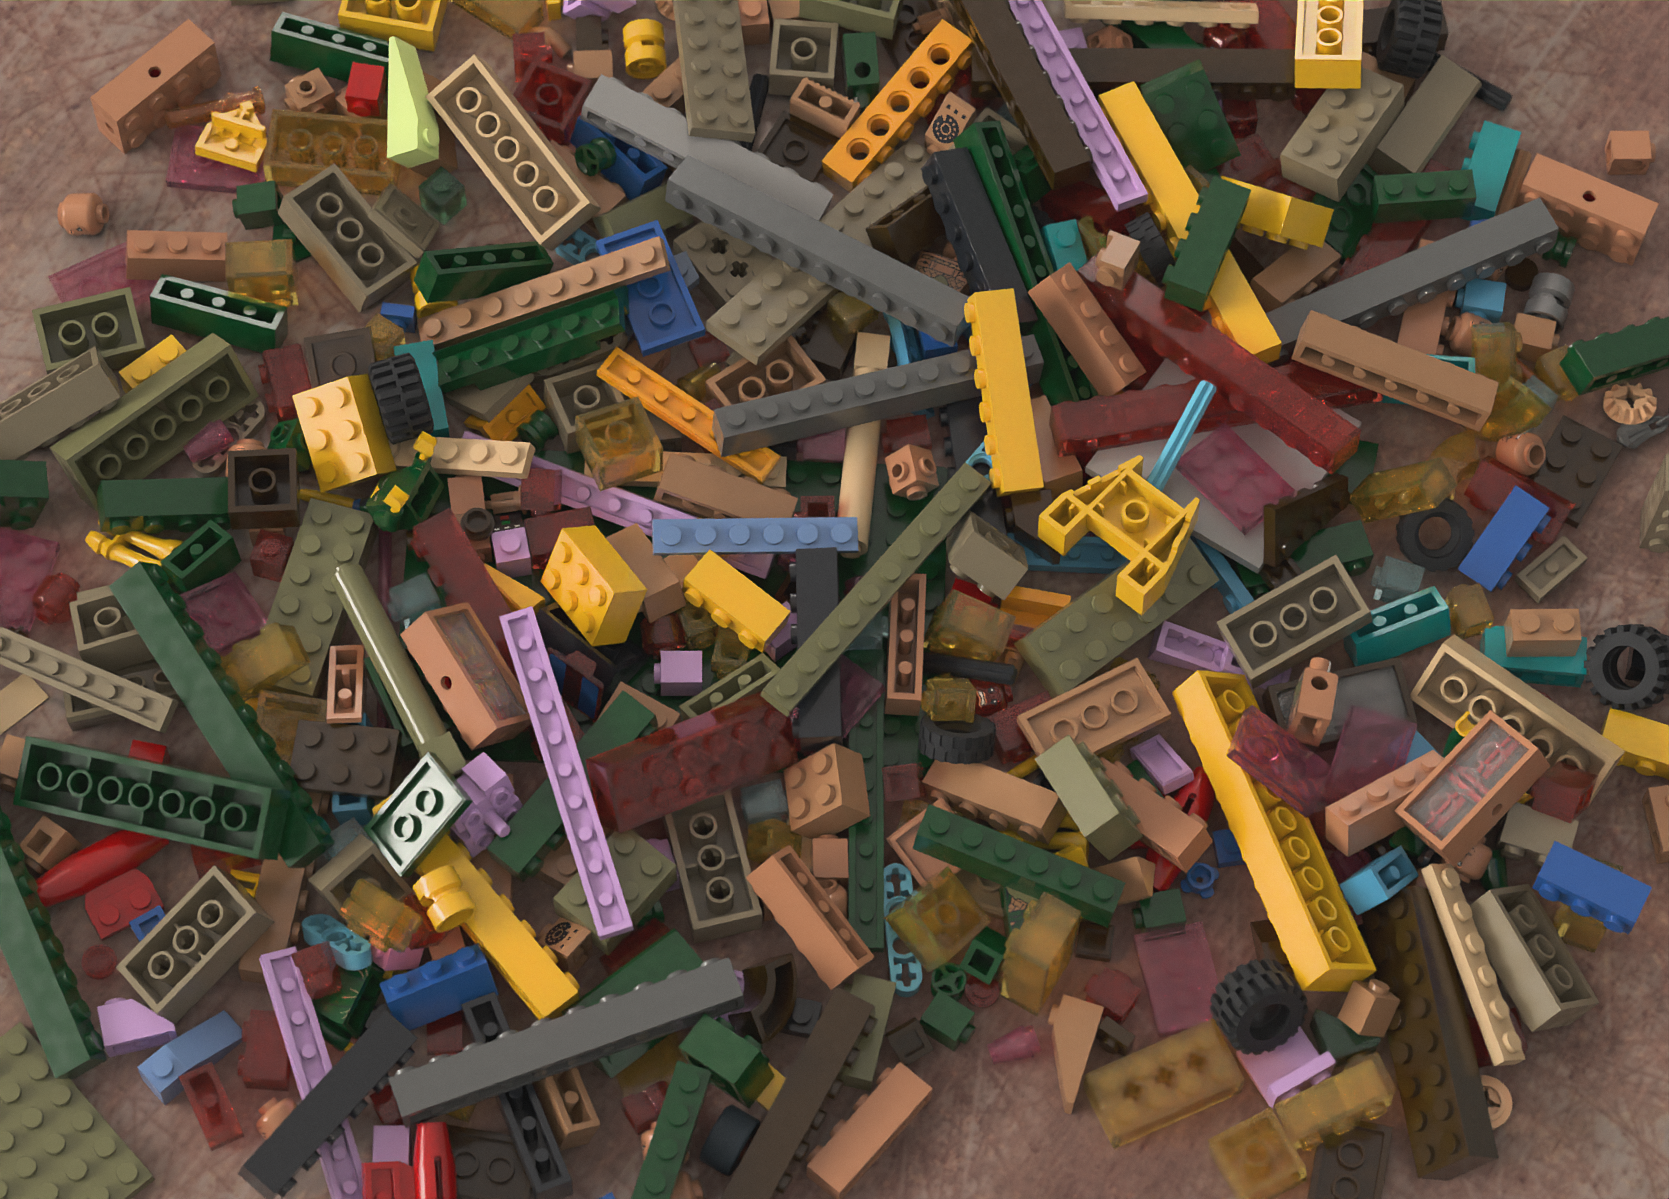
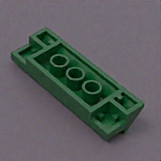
M623 285L432 352L438 360V386L444 393L474 383L481 391L600 350L601 339L625 331L624 315L630 314L627 286Z

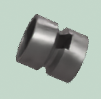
M1546 272L1535 275L1523 314L1555 320L1554 333L1561 332L1568 315L1567 308H1569L1574 294V284L1566 277L1556 273Z

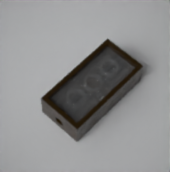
M1400 657L1330 672L1338 675V683L1332 718L1318 747L1285 739L1294 693L1299 679L1267 686L1262 695L1268 722L1274 725L1283 752L1282 760L1399 735L1412 725L1414 727L1418 722Z

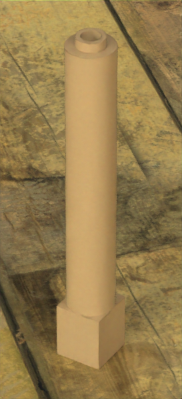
M863 332L857 333L852 377L887 369L891 336ZM881 420L847 428L837 517H857L858 552L841 553L846 558H858L868 551Z

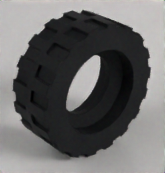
M1146 212L1125 224V227L1131 238L1141 241L1140 254L1159 288H1162L1166 285L1162 281L1168 265L1175 266L1176 262L1152 218Z
M1435 494L1428 495L1427 497L1421 496L1416 498V501L1413 503L1410 502L1406 506L1405 511L1401 512L1398 524L1396 523V541L1400 545L1399 549L1402 554L1419 568L1427 569L1431 572H1436V570L1447 571L1448 568L1459 565V562L1467 556L1469 549H1472V539L1475 536L1474 529H1472V519L1467 515L1468 512L1455 501L1442 495L1440 497ZM1431 517L1445 519L1451 528L1449 541L1439 549H1428L1419 539L1421 525Z
M956 710L931 712L926 716L924 715L922 720L920 719L918 750H921V753L927 755L928 758L936 759L940 762L951 764L981 763L993 756L996 727L990 719L978 714Z

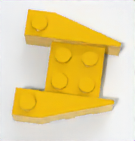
M1138 455L1118 465L1117 470L1101 478L1098 475L1088 480L1087 485L1075 491L1070 489L1062 493L1039 515L1038 537L1062 556L1089 531H1092L1131 561L1117 575L1116 597L1142 616L1164 594L1198 521L1200 499L1195 497L1185 508H1182L1142 478L1144 458Z

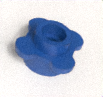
M1195 862L1188 870L1186 878L1181 881V890L1184 893L1193 892L1200 894L1203 899H1209L1214 894L1212 887L1214 881L1219 878V871L1205 863ZM1200 877L1203 879V882L1199 883L1196 879Z

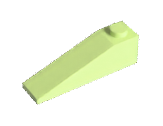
M393 36L389 38L387 158L407 168H411L439 159V127L433 106L425 97L429 92L416 48Z

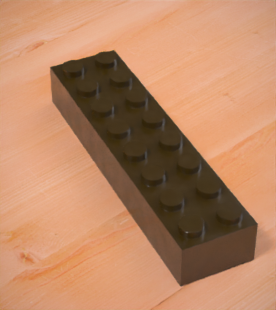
M1408 886L1398 891L1388 900L1361 913L1369 953L1376 968L1374 972L1375 979L1387 984L1390 987L1389 992L1400 999V1003L1387 1029V1036L1417 1175L1421 1179L1448 1181L1498 1159L1499 1156L1455 960L1428 888Z

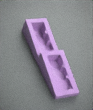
M1168 621L1162 622L1155 629L1148 659L1192 671L1203 670L1244 674L1226 642ZM1292 668L1258 687L1266 689L1270 685L1288 682Z

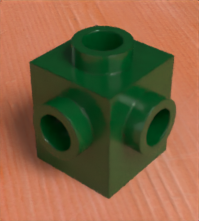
M299 418L278 422L270 434L271 440L267 449L296 448L299 472L308 471L312 461Z

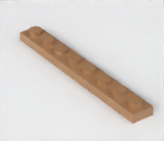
M658 236L417 319L421 342L433 340L434 349L438 350L608 290L670 271L664 240Z

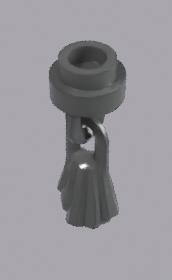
M1669 414L1664 417H1651L1646 422L1640 424H1621L1616 434L1617 442L1625 448L1636 449L1647 439L1667 429L1669 426ZM1654 422H1657V423H1656V427H1657V428L1654 429V430H1651L1650 427H1649V424H1652V423H1654Z

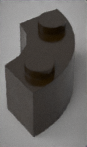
M792 953L767 958L742 970L745 983L743 992L745 1007L727 1015L730 1024L735 1028L734 1033L741 1038L748 1035L758 1043L764 1044L774 1038L787 1023L793 1011L797 995V970Z

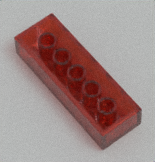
M762 691L585 759L601 825L622 833L799 762L789 716H785L761 697Z

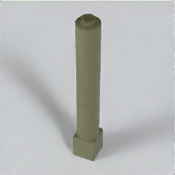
M352 563L340 565L334 570V575L330 580L416 746L420 760L427 752L435 753L457 780L464 774L462 768L467 764L450 731L447 732L362 566Z

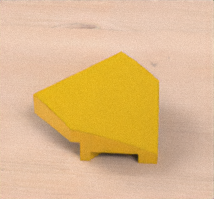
M251 102L240 103V108L223 114L217 111L212 112V121L207 123L195 145V154L257 173L268 149V140L266 138V128L259 122Z

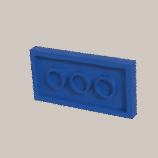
M658 220L596 241L597 251L602 256L658 236L664 240L670 271L626 285L629 295L630 314L625 316L643 357L706 335L705 327Z

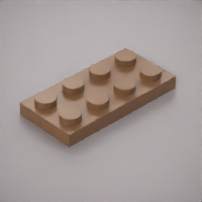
M1135 658L1018 715L1016 722L1037 757L1067 735H1070L1078 744L1084 741L1091 752L1098 755L1169 720L1171 712L1139 659Z

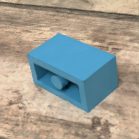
M1399 846L1369 862L1339 886L1344 893L1347 903L1359 915L1391 898L1417 878L1419 874L1402 846Z

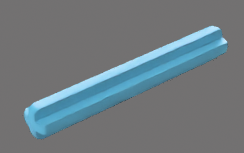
M1202 380L1199 382L1147 479V482L1161 492L1217 390V387L1208 381Z

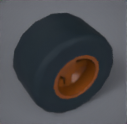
M728 1105L707 1136L700 1152V1161L726 1176L732 1175L754 1139L760 1126V1120L734 1105Z

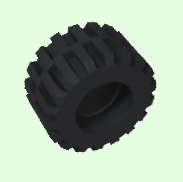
M1392 0L1382 21L1377 43L1376 56L1380 70L1414 79H1420L1433 60L1442 28V7L1440 1Z
M408 352L370 363L368 374L388 440L394 445L418 438L422 431L432 434L434 422L414 357Z
M1629 624L1604 630V635H1597L1593 640L1596 645L1588 647L1586 652L1591 658L1584 661V668H1589L1590 673L1585 675L1586 683L1592 682L1594 687L1589 689L1592 694L1600 695L1599 701L1604 705L1611 704L1612 709L1616 710L1646 709L1652 707V704L1662 702L1664 700L1663 695L1669 694V645L1665 643L1668 638L1664 634H1657V629L1651 626L1644 627V624ZM1627 647L1635 648L1642 655L1646 666L1643 680L1634 688L1626 685L1621 680L1617 670L1618 658Z
M1263 958L1260 962L1257 959L1250 960L1248 964H1241L1232 973H1227L1224 976L1223 982H1219L1215 987L1217 992L1212 994L1210 999L1212 1005L1209 1009L1213 1020L1231 1045L1237 1051L1240 1050L1243 1054L1247 1055L1251 1052L1254 1055H1260L1264 1051L1271 1052L1275 1050V1047L1287 1043V1039L1291 1036L1294 1037L1298 1032L1297 1028L1303 1025L1305 1021L1304 1015L1308 1013L1307 997L1286 968L1276 960L1272 962L1266 958Z

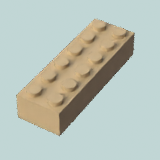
M474 54L425 96L539 245L553 251L601 210V207L492 67L482 58Z
M1455 634L1442 643L1410 693L1412 701L1453 729L1455 728L1456 721L1466 711L1470 712L1468 720L1474 725L1490 710L1539 748L1550 764L1549 769L1534 785L1577 815H1580L1591 804L1625 753L1623 749Z

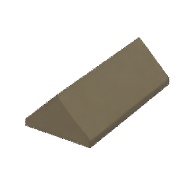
M1441 55L1366 164L1379 173H1421L1481 87L1480 80L1444 55Z
M155 659L111 671L115 675L179 701L176 708L185 707ZM63 691L66 718L72 731L128 719Z

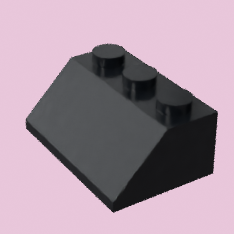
M557 602L540 608L536 615L548 658L552 654L566 664L564 678L568 679V676L574 677L572 671L578 674L579 678L576 680L580 688L582 677L597 686L599 689L598 702L612 697L619 683L627 684L651 657L628 637L625 643L591 646Z

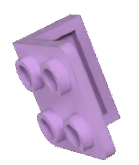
M1300 1026L1297 1028L1298 1032L1294 1037L1291 1036L1287 1039V1043L1275 1047V1050L1271 1052L1264 1051L1260 1055H1254L1251 1052L1247 1055L1243 1054L1240 1050L1236 1051V1057L1271 1110L1281 1104L1287 1106L1295 1102L1302 1096V1092L1312 1086L1318 1088L1332 1078L1331 1074L1336 1061L1329 1051L1319 1055Z

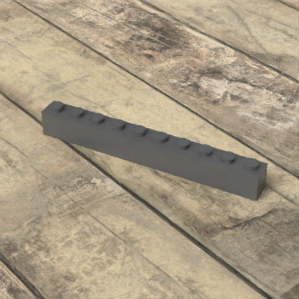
M689 155L685 157L667 180L665 201L672 204L675 208L681 209L701 219L704 223L711 224L729 233L734 238L741 239L760 251L786 262L789 266L798 268L817 280L843 291L846 295L855 297L876 310L902 321L905 325L924 332L937 341L953 347L970 324L966 322L964 305L968 303V296Z
M1537 198L1269 311L1265 314L1281 340L1282 345L1280 358L1263 366H1279L1285 363L1289 357H1292L1300 329L1311 310L1320 314H1326L1351 326L1361 327L1362 329L1369 328L1379 319L1388 315L1397 316L1414 304L1430 302L1440 293L1447 290L1456 291L1463 287L1466 282L1476 278L1484 279L1492 275L1499 268L1506 265L1515 266L1523 261L1525 257L1549 251L1556 243L1559 228L1541 198Z
M1034 334L1021 337L1028 385L1040 381L1044 365ZM970 349L717 408L714 409L712 431L721 457L982 396L981 389L976 388L974 371L978 369L976 356H972Z
M729 957L722 960L720 958H712L703 962L697 969L688 972L687 970L675 971L669 974L666 980L654 984L653 982L641 983L634 987L632 992L621 996L619 994L607 995L598 1004L590 1007L577 1006L571 1008L564 1016L553 1020L551 1018L540 1019L534 1022L528 1029L519 1032L517 1030L506 1031L500 1034L497 1040L485 1044L483 1042L472 1043L466 1046L463 1052L452 1056L442 1054L432 1058L429 1064L421 1067L408 1066L402 1068L395 1073V1076L388 1079L405 1128L696 1025L704 1013L711 1018H715L745 1007L744 995Z

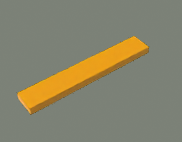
M617 346L597 370L599 378L747 477L757 480L760 485L765 482L781 460V456L768 447L721 457L712 431L714 411Z

